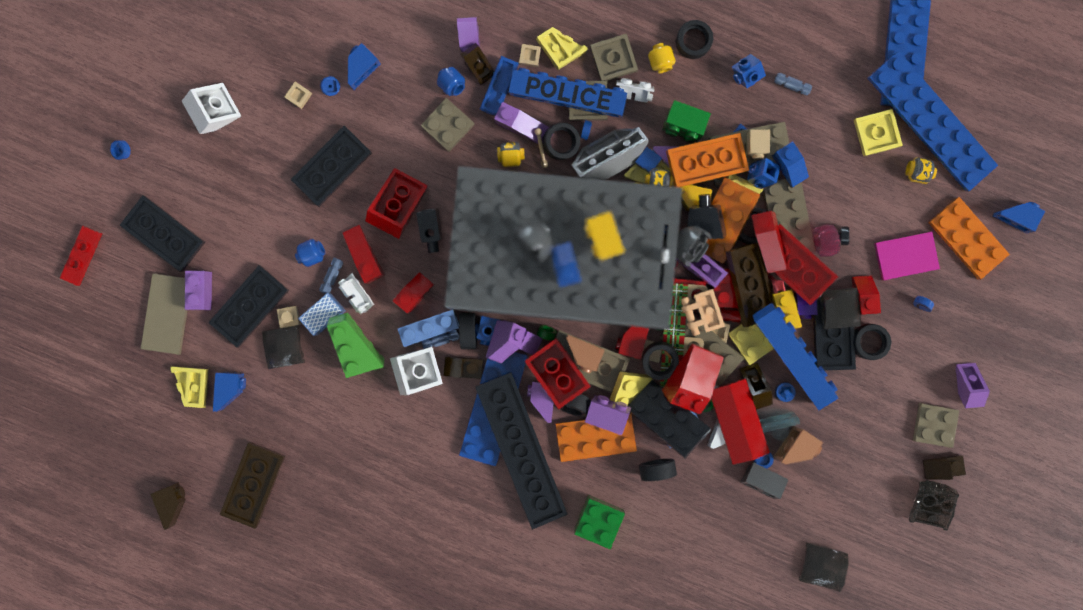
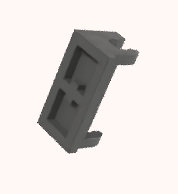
M753 462L751 466L748 465L740 483L773 499H781L789 479Z

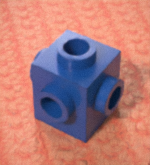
M749 54L732 66L735 82L738 85L742 84L747 89L766 76L762 62L752 54Z
M768 158L751 163L747 181L760 189L776 184L781 166Z
M481 316L480 324L476 323L475 325L476 339L480 340V344L490 345L498 319ZM490 329L492 333L487 335L484 331Z

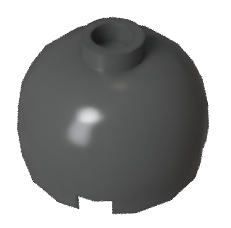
M525 223L520 225L511 234L513 243L515 244L518 241L520 244L518 249L532 261L537 262L539 260V264L548 257L553 246L549 235L550 230L543 224Z
M689 226L681 231L679 230L676 258L689 267L692 266L691 262L697 263L709 247L707 240L708 238L711 240L710 233L697 226Z

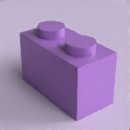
M185 271V310H212V272Z
M594 395L585 423L622 435L631 407H628L623 402L611 401L606 396Z

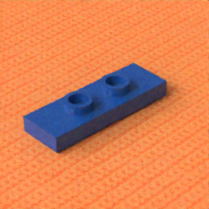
M503 56L500 57L480 106L481 111L496 116L502 102L506 98L513 70H517L518 62Z

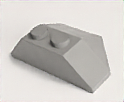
M639 127L614 130L583 147L573 162L572 167L580 178L606 180L635 164V161L648 144V138Z

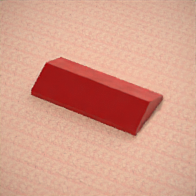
M746 378L714 388L711 400L732 464L752 461L769 454L770 451Z

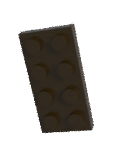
M758 242L725 252L743 327L755 325L756 322L752 315L770 303L774 305L765 263Z
M249 442L220 515L256 529L285 456Z

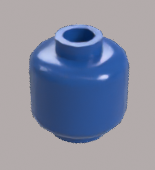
M454 67L443 68L438 73L437 85L448 96H457L465 88V78Z
M310 239L297 246L295 257L299 264L302 263L304 266L310 267L322 262L326 253L320 241Z

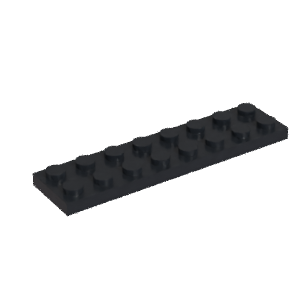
M512 372L475 386L531 529L533 530L568 515Z

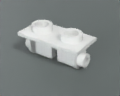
M621 78V81H616V85H619V88L627 92V99L631 100L632 93H636L634 100L648 103V101L652 102L653 94H650V91L654 92V87L651 86V83L641 81L640 84H636L627 78Z
M353 273L346 279L338 282L340 285L339 289H341L346 298L352 295L353 298L349 302L359 314L366 313L374 305L370 296L365 292Z

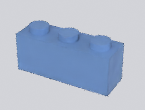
M450 310L398 328L403 347H407L459 329V322L455 310Z

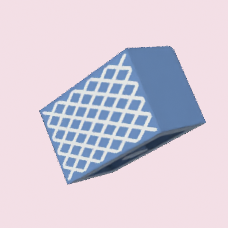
M327 293L298 319L313 336H318L327 328L329 318L341 315L346 310L331 293Z

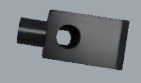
M700 194L699 205H693L689 209L687 227L697 226L709 232L711 239H723L726 236V229L721 206L711 205L710 194Z
M434 208L416 212L421 243H427L428 253L439 252L438 241L442 239L439 209ZM428 229H432L434 231L433 236H430L428 234Z

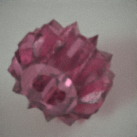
M833 224L820 225L814 229V246L820 257L834 256L839 253L841 248L840 235H838V231Z

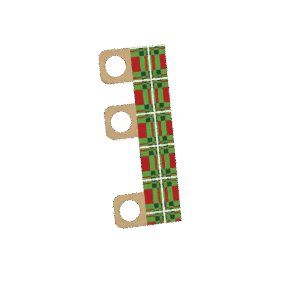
M673 283L669 330L664 329L663 342L669 343L675 348L679 362L688 351L687 346L690 342L695 341L699 343L700 347H704L703 339L685 337L686 314L683 313L681 308L683 306L681 299L688 297L690 304L695 303L696 301L692 299L691 293L695 289H700L703 292L707 291L708 289L704 285ZM662 350L661 371L668 369L672 362V359L664 354L665 350ZM669 378L660 380V387H664Z

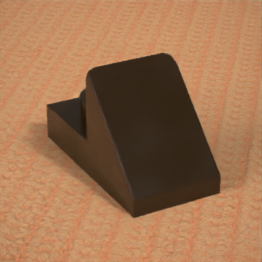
M475 43L460 54L465 61L464 64L480 85L493 77L495 71L479 45Z
M445 357L443 376L481 379L483 360Z
M962 455L923 460L926 480H952L955 476L966 475L964 457Z

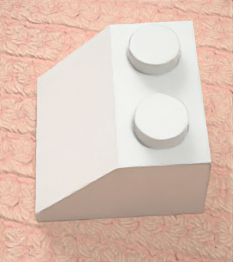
M223 83L190 89L182 100L199 134L216 131L241 117Z
M432 347L390 358L400 395H410L443 384Z

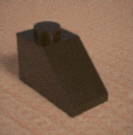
M758 363L739 368L742 379L746 378L756 410L773 405L772 390Z
M179 482L150 494L164 530L176 524L186 501L184 488L180 486Z

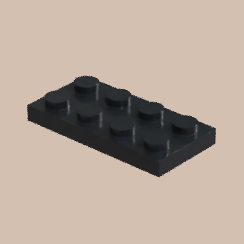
M344 125L290 180L320 207L372 152Z
M142 195L119 225L179 272L185 270L205 244L204 240L144 195Z
M258 265L208 323L235 347L239 348L289 292V289L263 266Z
M853 293L822 294L817 299V315H813L815 358L817 359L815 364L817 367L822 366L825 371L855 370Z
M652 380L628 405V407H631L630 413L684 459L690 455L711 431L710 427L689 410L671 404L662 392V388Z

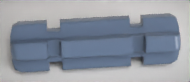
M778 73L774 80L776 84H783L784 87L796 92L801 91L800 93L808 95L812 89V85L808 83L803 84V81L790 76L786 77L782 73Z
M332 259V266L327 270L323 279L324 284H321L319 288L320 292L324 294L331 292V285L334 286L340 272L338 270L343 266V261L340 259Z
M453 330L448 334L444 333L432 337L431 340L422 341L423 348L438 347L449 343L451 340H458V331Z

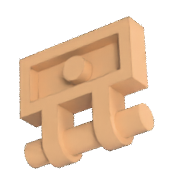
M713 289L695 294L696 302L690 304L688 297L681 299L683 305L681 308L683 313L686 314L688 320L687 327L691 329L692 336L700 334L698 327L704 325L706 332L725 327ZM695 309L699 310L701 316L699 320L695 319L693 313Z

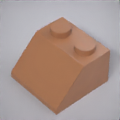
M567 335L566 340L577 365H580L579 369L589 374L591 371L596 372L605 350Z
M793 426L773 458L785 465L811 460L814 456L819 455L823 442L804 429Z

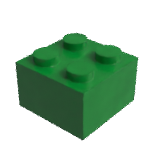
M674 100L669 108L662 130L666 131L665 133L669 136L676 137L678 135L684 137L683 140L686 142H698L704 135L711 113Z
M588 495L574 528V535L611 550L625 516V511L622 508Z

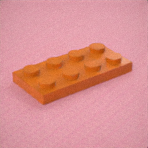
M741 133L666 150L674 187H684L749 171Z
M724 178L711 205L721 206L726 236L723 239H708L707 244H709L705 255L725 264L727 261L725 252L733 249L760 197L759 193Z
M960 197L955 198L928 222L978 280L984 278L1010 255Z
M631 413L622 435L585 423L586 419L555 423L561 462L637 451Z

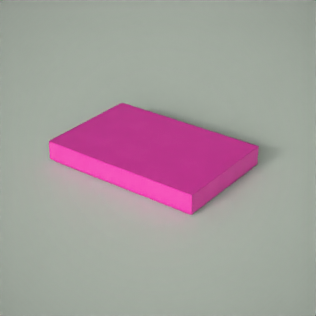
M932 232L874 243L881 280L940 269Z

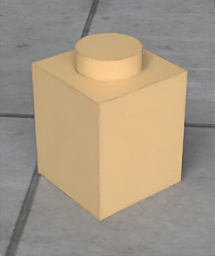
M750 130L747 132L746 156H752V159H764V156L770 153V130Z

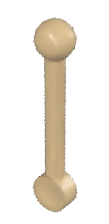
M537 128L534 133L538 138L542 159L541 166L545 168L548 166V163L545 160L541 139L542 130Z

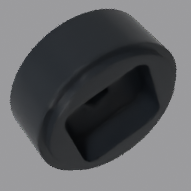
M841 226V230L837 233V239L841 242V245L849 244L848 226Z

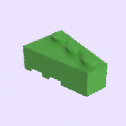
M348 313L329 318L327 328L346 378L384 367V357L378 353L372 342L366 338L360 327Z

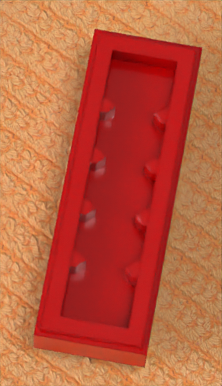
M82 226L60 279L76 286L81 285L102 233Z

